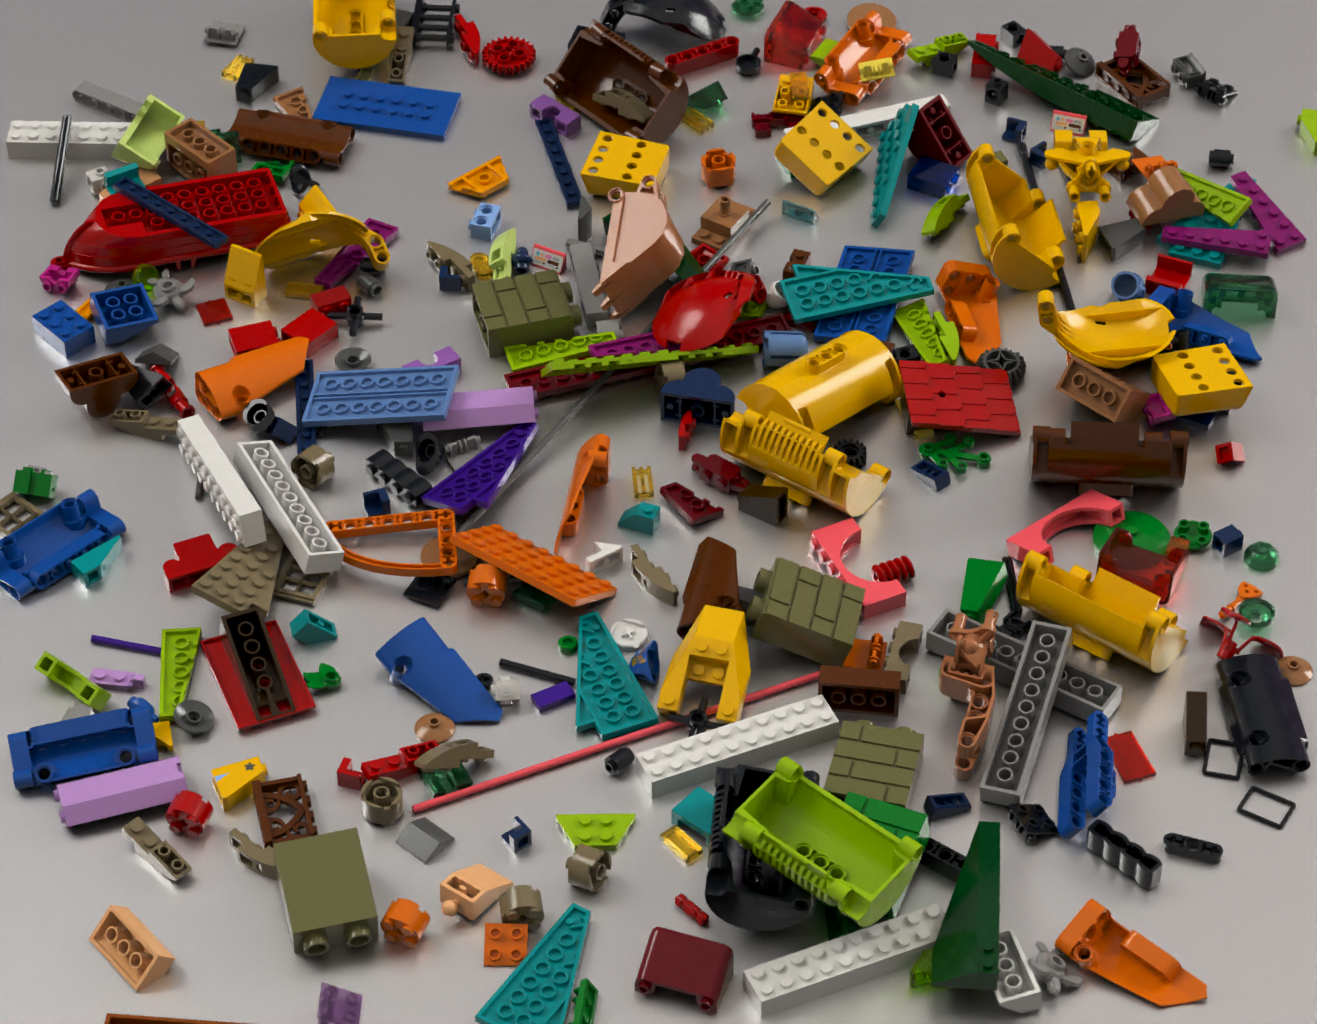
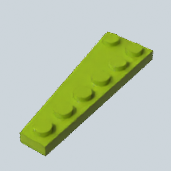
M1177 168L1197 194L1205 210L1230 227L1237 222L1253 203L1250 197Z
M924 298L897 309L894 321L909 342L914 344L922 360L929 363L948 364Z
M614 331L587 336H576L567 341L555 339L553 343L545 344L544 341L537 342V345L532 346L520 344L503 348L513 373L545 366L549 362H553L554 359L564 358V361L590 356L588 345L616 340L617 338Z
M201 627L162 629L160 722L175 721L174 710L176 706L186 700L202 636Z

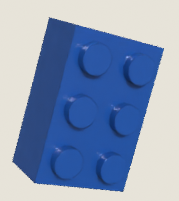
M62 300L32 315L34 333L66 359L96 343L94 326Z

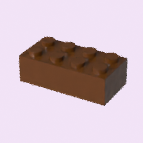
M820 665L818 695H823L832 711L898 717L901 686L900 671Z

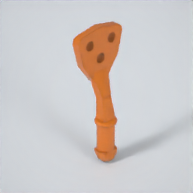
M1241 582L1237 590L1238 596L1236 600L1225 608L1234 612L1245 600L1260 598L1263 592L1247 582ZM1220 610L1218 613L1219 618H1227V615Z

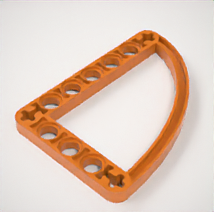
M450 509L326 522L336 539L438 528L440 563L408 564L381 561L356 554L340 544L345 552L343 561L366 571L394 576L435 577L454 575L458 572L457 546L450 542L444 543L449 541L452 534H456L454 511Z

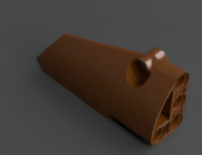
M707 536L699 544L682 598L684 608L677 627V634L682 639L685 638L705 605L743 611L746 617L747 611L740 605L736 550L712 537Z

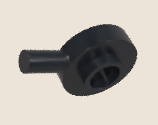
M755 47L751 54L739 56L736 59V70L746 75L759 72L761 69V60L758 57L760 49Z

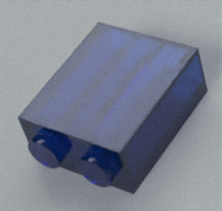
M922 155L907 175V189L938 199L951 195L955 186L961 182L960 167Z

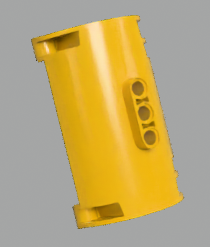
M313 0L312 38L315 49L328 62L343 68H366L381 62L391 53L396 43L395 0Z
M981 144L972 152L968 159L966 180L980 222L975 227V231L983 255L992 262L994 272L998 278L1012 288L1032 291L1045 289L1060 283L1056 271L1065 263L1061 244L1066 241L1053 199H1049L1046 202L1044 193L1039 188L1029 191L1027 181L996 159L991 144Z
M852 330L843 333L838 338L830 340L828 343L815 348L767 376L760 378L754 384L746 386L740 391L737 398L744 402L748 409L764 415L765 419L768 417L770 410L816 432L823 433L879 400L884 404H888L899 398L901 395L902 379L894 357L880 340L869 333Z
M747 409L744 414L734 411L730 418H723L719 437L722 453L766 475L762 483L763 486L788 488V498L807 507L810 506L814 498L852 517L860 516L876 502L891 477V470L878 463H874L867 471H862L846 464L847 455L832 447L828 448L825 454H822L829 437L770 410L766 419L764 415L751 409Z
M1030 550L1027 553L1018 576L1016 586L1017 601L1020 605L1061 626L1072 628V644L1107 661L1110 660L1113 652L1155 673H1161L1166 670L1188 642L1185 639L1186 630L1176 626L1178 615L1163 607L1157 611L1161 597L1099 567L1093 582H1091L1092 573L1078 565H1074L1067 572L1053 564H1049L1048 557L1034 550Z

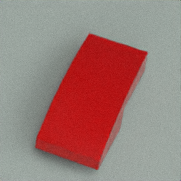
M687 411L680 422L678 432L679 450H686V443L690 442L689 437H692V430L696 429V419L692 418L691 411Z

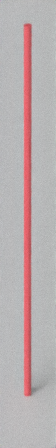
M820 670L747 694L744 704L818 680ZM719 704L708 707L705 712L706 715L709 716L717 713ZM669 720L412 805V811L415 814L684 723Z

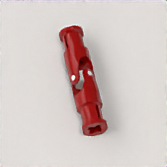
M158 364L153 365L149 369L150 371L162 374L173 384L164 395L173 408L179 411V416L183 419L193 416L195 408L189 405L188 399L175 384L171 376L165 373L164 367Z

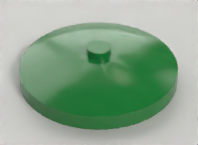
M1124 511L1125 520L1113 527L1096 524L1092 538L1093 548L1103 561L1116 568L1124 570L1148 569L1161 563L1169 552L1170 534L1164 524L1151 515L1137 511Z

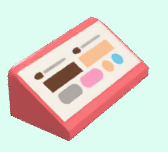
M1059 110L1053 111L1051 131L1072 130V135L1084 136L1087 126L1086 115Z
M536 243L534 244L531 255L533 259L532 265L544 270H556L557 274L561 275L567 268L566 254Z

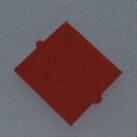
M224 298L213 301L208 300V302L195 305L204 327L233 320V316Z

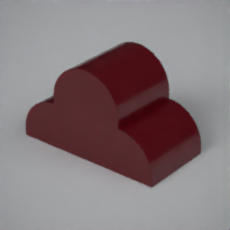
M940 95L934 97L918 110L913 126L914 130L908 143L910 152L921 161L932 160L936 167L948 172L957 168L971 156V148Z

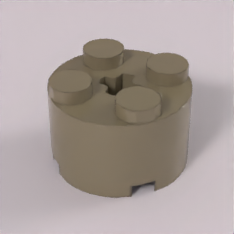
M684 360L656 363L654 377L658 378V384H655V388L659 398L661 389L666 383L674 380H684L687 374L685 373Z
M312 444L292 459L291 470L293 474L296 473L299 478L297 480L303 487L314 489L334 475L335 458L332 453L326 452L316 444Z
M379 777V780L373 781L371 779L363 785L361 789L363 817L375 824L391 826L402 815L404 810L403 793L400 784L392 778Z
M582 843L579 844L573 856L569 857L566 861L565 867L568 869V883L589 891H600L608 879V876H605L607 869L611 870V855L603 850Z
M517 885L508 888V893L503 895L502 892L500 894L499 906L502 923L528 924L530 930L540 928V923L544 919L541 893L537 888L535 891L532 889V886Z

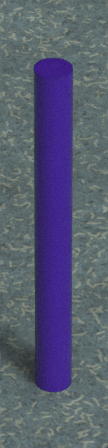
M97 635L91 636V643L161 656L160 647Z

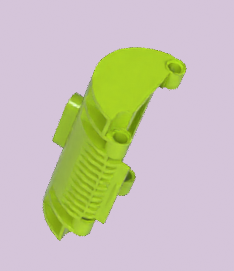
M784 756L776 765L775 772L735 811L732 820L722 829V832L725 836L737 841L743 848L747 850L752 849L756 857L829 906H838L840 913L849 916L858 925L868 927L874 924L889 911L909 884L921 859L924 846L909 836L903 837L902 840L803 776L804 769H802V766Z

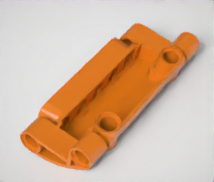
M869 11L863 19L855 22L824 58V64L814 75V80L829 95L833 92L844 91L843 103L857 106L866 94L871 95L884 80L877 79L872 82H862L858 63L891 57L893 67H895L903 58L905 48L912 41V36L908 31L882 26L879 13Z

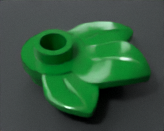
M324 663L320 664L319 672L303 673L304 679L308 682L307 687L311 689L335 688L341 684V677L335 668Z

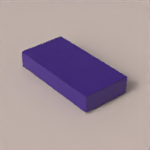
M567 681L531 694V701L539 712L576 698V693Z

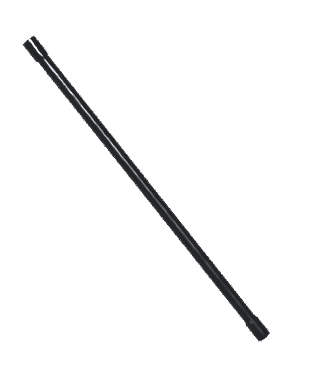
M1019 142L1016 144V149L1021 159L1030 190L1038 188L1026 143ZM1062 266L1056 271L1060 281L1059 287L1066 310H1075L1074 301Z

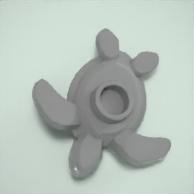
M164 270L162 278L158 280L155 278L147 279L148 285L154 286L153 292L157 298L150 300L153 307L173 305L179 311L185 309V303L182 299L183 295L190 293L196 284L194 278H191L182 285L180 281L169 278L170 273L168 270Z
M1037 941L1036 947L1040 952L1036 957V961L1029 958L1027 962L1039 974L1041 980L1048 985V992L1052 995H1057L1061 990V983L1071 987L1080 986L1083 978L1067 974L1066 964L1060 958L1062 952L1057 948L1050 952L1044 943Z

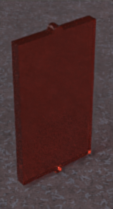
M1132 731L1120 734L1114 733L1113 736L1108 737V745L1114 752L1113 765L1125 784L1156 776L1154 768Z

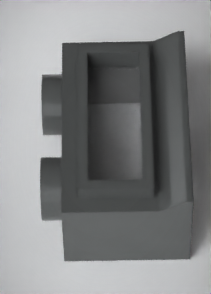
M1192 53L1173 59L1171 71L1186 90L1199 86L1195 82L1206 78L1205 69Z

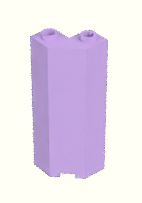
M533 386L454 393L446 420L423 421V432L536 423V419H539L538 407L534 408V402L537 401V390H533Z
M174 756L57 784V789L53 790L55 801L60 802L62 806V811H59L61 824L65 823L66 827L169 803L172 802L177 792L180 794L181 791L188 790L184 772L181 769L179 756Z

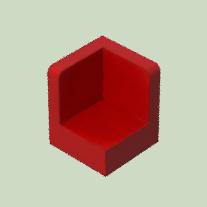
M1227 442L1215 446L1217 464L1222 465L1234 461L1245 462L1243 444Z
M344 757L337 770L338 786L361 791L367 778L363 772L353 770L352 759Z

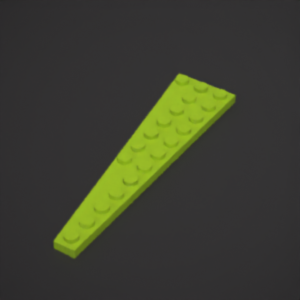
M752 343L741 344L742 347L726 345L724 348L719 349L715 346L708 347L706 350L698 349L684 352L677 350L671 351V353L668 350H659L653 354L647 351L635 356L632 353L622 354L621 357L609 355L601 359L590 357L585 360L572 359L564 362V358L549 362L540 371L542 378L655 366L656 363L684 360V362L749 356L759 353V345L753 346Z

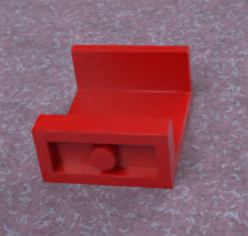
M1158 254L1155 271L1152 276L1147 275L1145 279L1146 294L1151 295L1161 285L1176 289L1177 295L1178 289H1185L1192 276L1193 262Z

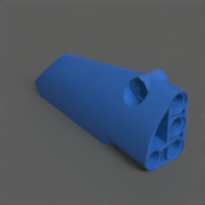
M1160 285L1149 296L1148 299L1162 304L1174 316L1175 319L1168 323L1171 331H1190V344L1204 347L1225 343L1235 357L1249 361H1262V357L1257 353L1252 343L1250 334L1193 303L1194 293L1191 290L1178 289L1176 295V289Z
M424 617L406 626L376 652L375 657L385 670L390 673L389 680L392 684L406 686L441 714L450 718L454 724L477 721L500 722L503 712L501 707L453 648L449 649Z

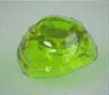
M140 264L133 271L132 282L133 284L143 283L146 292L152 291L154 286L148 285L147 279L155 278L158 280V272L151 264Z

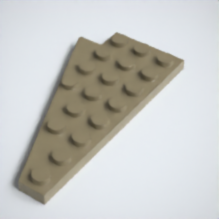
M270 519L264 523L267 541L246 548L240 543L191 586L190 592L230 613L259 606L262 615L267 617L284 545L283 539Z

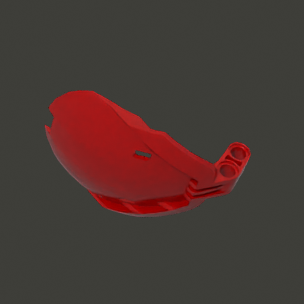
M709 271L688 277L675 284L665 293L661 306L652 322L653 336L658 344L664 348L667 347L668 342L681 344L679 352L694 351L708 347L723 339L735 320L741 315L742 306L746 302L763 303L767 297V290L759 275L740 271Z

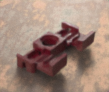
M753 112L751 113V124L755 128L756 138L771 137V127H795L805 116L776 112L754 114Z

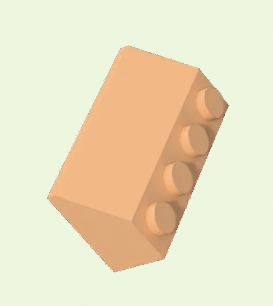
M110 905L89 938L94 946L136 991L144 989L165 976L176 959L128 907Z

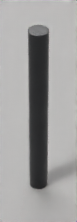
M502 658L499 661V666L560 683L567 681L571 686H574L576 683V679Z

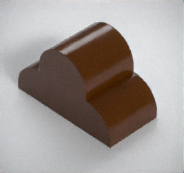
M122 352L54 370V378L73 403L83 405L92 417L102 418L110 415L117 409L121 401V395L131 390L136 384L138 372Z

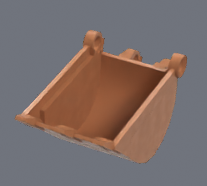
M646 175L642 178L637 192H623L620 188H613L608 193V199L613 206L601 277L592 293L597 297L604 291L606 292L607 297L603 300L600 307L605 311L612 305L614 306L615 311L609 319H622L648 298L647 295L677 270L684 256L683 240L668 214L666 197L663 191L659 190V183L653 175ZM654 181L651 187L645 186L647 182ZM621 194L619 199H612L614 195Z

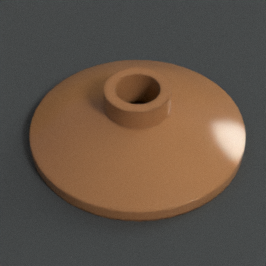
M1285 656L1278 659L1282 675L1289 679L1291 686H1302L1312 679L1313 669L1306 660L1296 656Z
M430 713L418 719L414 731L416 737L422 742L436 740L438 744H441L453 736L455 724L450 718L441 713Z

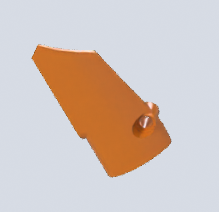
M949 260L942 266L935 283L945 303V315L948 321H953L957 328L959 345L965 358L977 365V360L981 353H985V350L990 351L991 348L998 349L1002 344L997 305V290L1000 286V281L992 276L989 267L986 265Z
M297 336L236 355L227 363L196 372L195 392L198 401L217 421H223L235 416L243 418L244 408L249 402L258 398L262 399L304 371L309 338Z

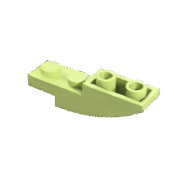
M514 227L498 235L491 246L488 266L493 269V280L511 277V258L516 254V229Z

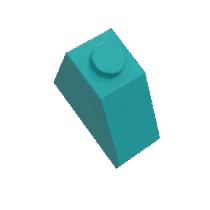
M641 502L624 511L618 522V527L654 536L660 525V506Z
M304 609L289 623L292 637L306 644L330 641L337 638L333 622L307 609Z

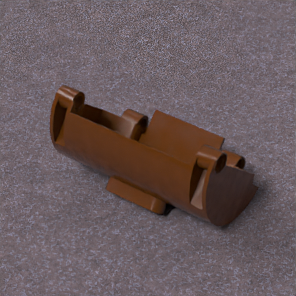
M594 18L586 29L580 30L554 74H548L543 80L545 88L563 98L613 134L660 144L666 141L679 126L689 100V90L685 79ZM617 87L639 98L654 114L648 123H639L638 120L626 119L624 116L618 115V109H614L609 105H600L599 102L593 101L592 94Z
M1071 421L1070 438L1066 437L1065 428L1033 426V434L1030 436L1029 481L1035 483L1078 484V494H1084L1093 489L1109 496H1133V486L1182 488L1186 472L1189 432L1170 431V440L1163 441L1162 432H1145L1144 440L1140 441V424Z

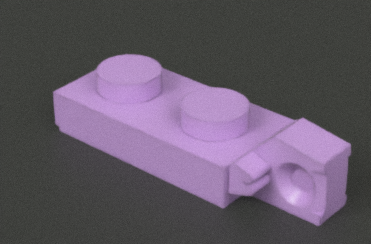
M93 668L89 678L103 689L128 692L132 688L144 689L146 684L145 675Z

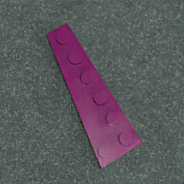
M1246 171L1230 176L1229 181L1235 191L1252 199L1253 203L1249 206V209L1252 212L1251 216L1259 223L1260 230L1264 229L1273 232L1270 246L1276 255L1306 243V238Z

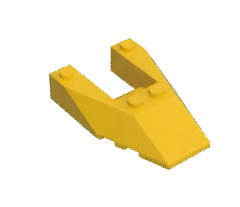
M710 605L704 606L672 657L658 699L657 709L659 715L668 716V712L680 714L688 681L723 687L716 715L717 723L728 725L740 721L751 675L746 621L743 611Z

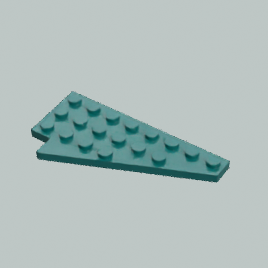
M793 264L792 270L795 277L780 280V287L794 324L934 295V287L930 278L917 275Z
M598 611L579 616L576 732L595 727L603 741L658 724L659 718Z

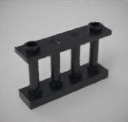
M416 0L411 27L415 29L413 49H417L418 42L436 41L446 42V50H450L451 44H454V15L460 13V4H457V0H453L452 5H429L424 3V0ZM427 11L450 12V15H431L425 13ZM425 21L448 22V25H431L423 23ZM423 31L447 32L446 35L421 34Z

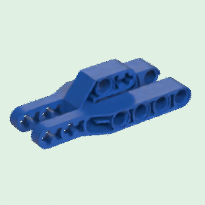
M1099 710L1094 711L1088 716L1087 733L1082 728L1076 727L1068 734L1067 758L1059 779L1057 824L1059 834L1066 840L1072 839L1085 828L1086 808L1092 814V817L1097 818L1112 805V799L1116 796V772L1113 769L1114 752L1108 745V719Z

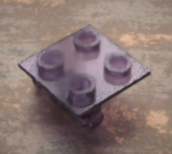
M322 982L317 1018H319L318 1024H359L362 995Z

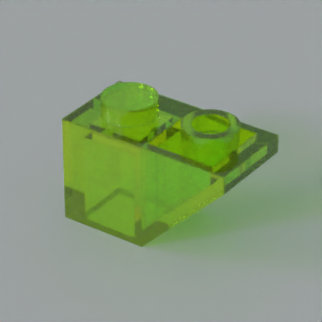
M932 949L924 950L910 970V988L931 984Z

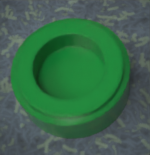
M567 635L558 640V650L561 653L569 655L577 651L578 641L575 637Z

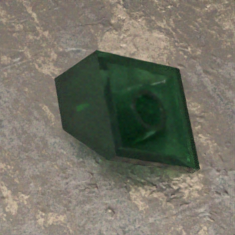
M718 80L689 95L687 106L702 109L714 107L716 109L724 105L722 101L728 98Z

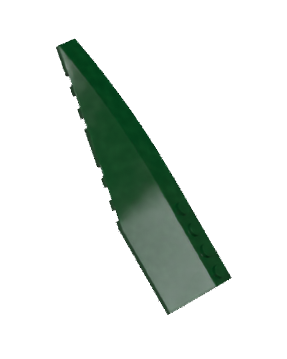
M967 41V44L979 55L1020 85L1067 111L1086 115L1087 121L1092 122L1093 126L1097 128L1103 127L1107 129L1109 134L1119 135L1126 142L1139 140L1160 120L1098 89L1096 91L1089 90V86L1086 84H1074L1071 78L1059 77V73L1034 63L1032 65L1025 64L1026 60L1022 58H1010L1009 53L1000 50L996 52L995 47L980 41Z

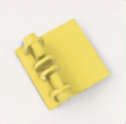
M891 57L858 63L862 82H872L873 80L888 79L895 76Z

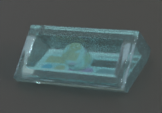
M785 199L782 201L783 215L812 225L819 218L814 209Z

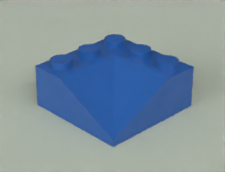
M143 283L90 293V310L106 345L124 342L159 322V318Z

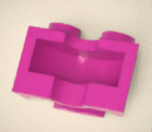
M50 264L39 276L43 283V289L47 292L52 291L58 294H65L80 276V269L69 267L65 271L61 266Z
M1159 392L1149 394L1150 396L1142 409L1144 415L1148 414L1147 421L1149 426L1168 422L1176 418Z

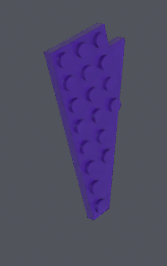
M521 423L516 425L421 496L422 503L440 509H450L459 515L467 513L475 505L488 509L538 432L537 423Z

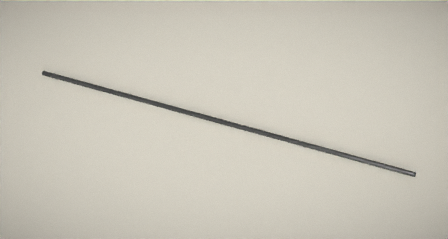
M765 199L702 267L705 272H708L769 207L771 204L769 199ZM652 322L641 334L652 332ZM616 370L605 371L512 471L492 504ZM479 507L456 531V534L468 531L487 509Z

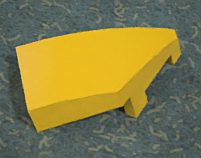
M170 721L153 723L157 748L166 746L168 751H174Z

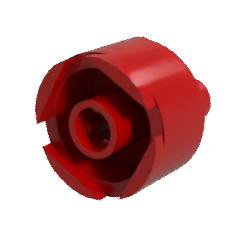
M183 790L180 794L177 792L165 813L169 829L174 833L184 832L192 838H199L214 810L209 801L205 803L201 800L203 796L192 791Z

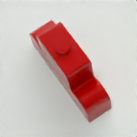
M210 534L174 543L175 559L168 560L163 564L164 580L169 592L173 593L190 588L237 546L233 543H224L219 548H216Z

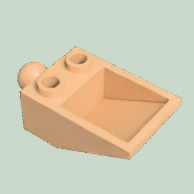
M481 863L455 871L440 883V902L443 903L441 911L447 917H452L459 912L473 921L494 903L502 892L504 894L508 888L513 886V882Z

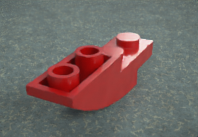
M461 14L454 15L455 22L453 27L455 32L459 33L462 40L460 43L461 50L466 53L468 60L472 61L474 66L477 67L481 59L478 28L474 21L467 23Z
M436 740L402 747L399 748L397 755L361 763L360 769L368 781L371 779L373 781L379 780V777H389L398 781L420 772L422 768L414 766V761L427 751L439 746Z

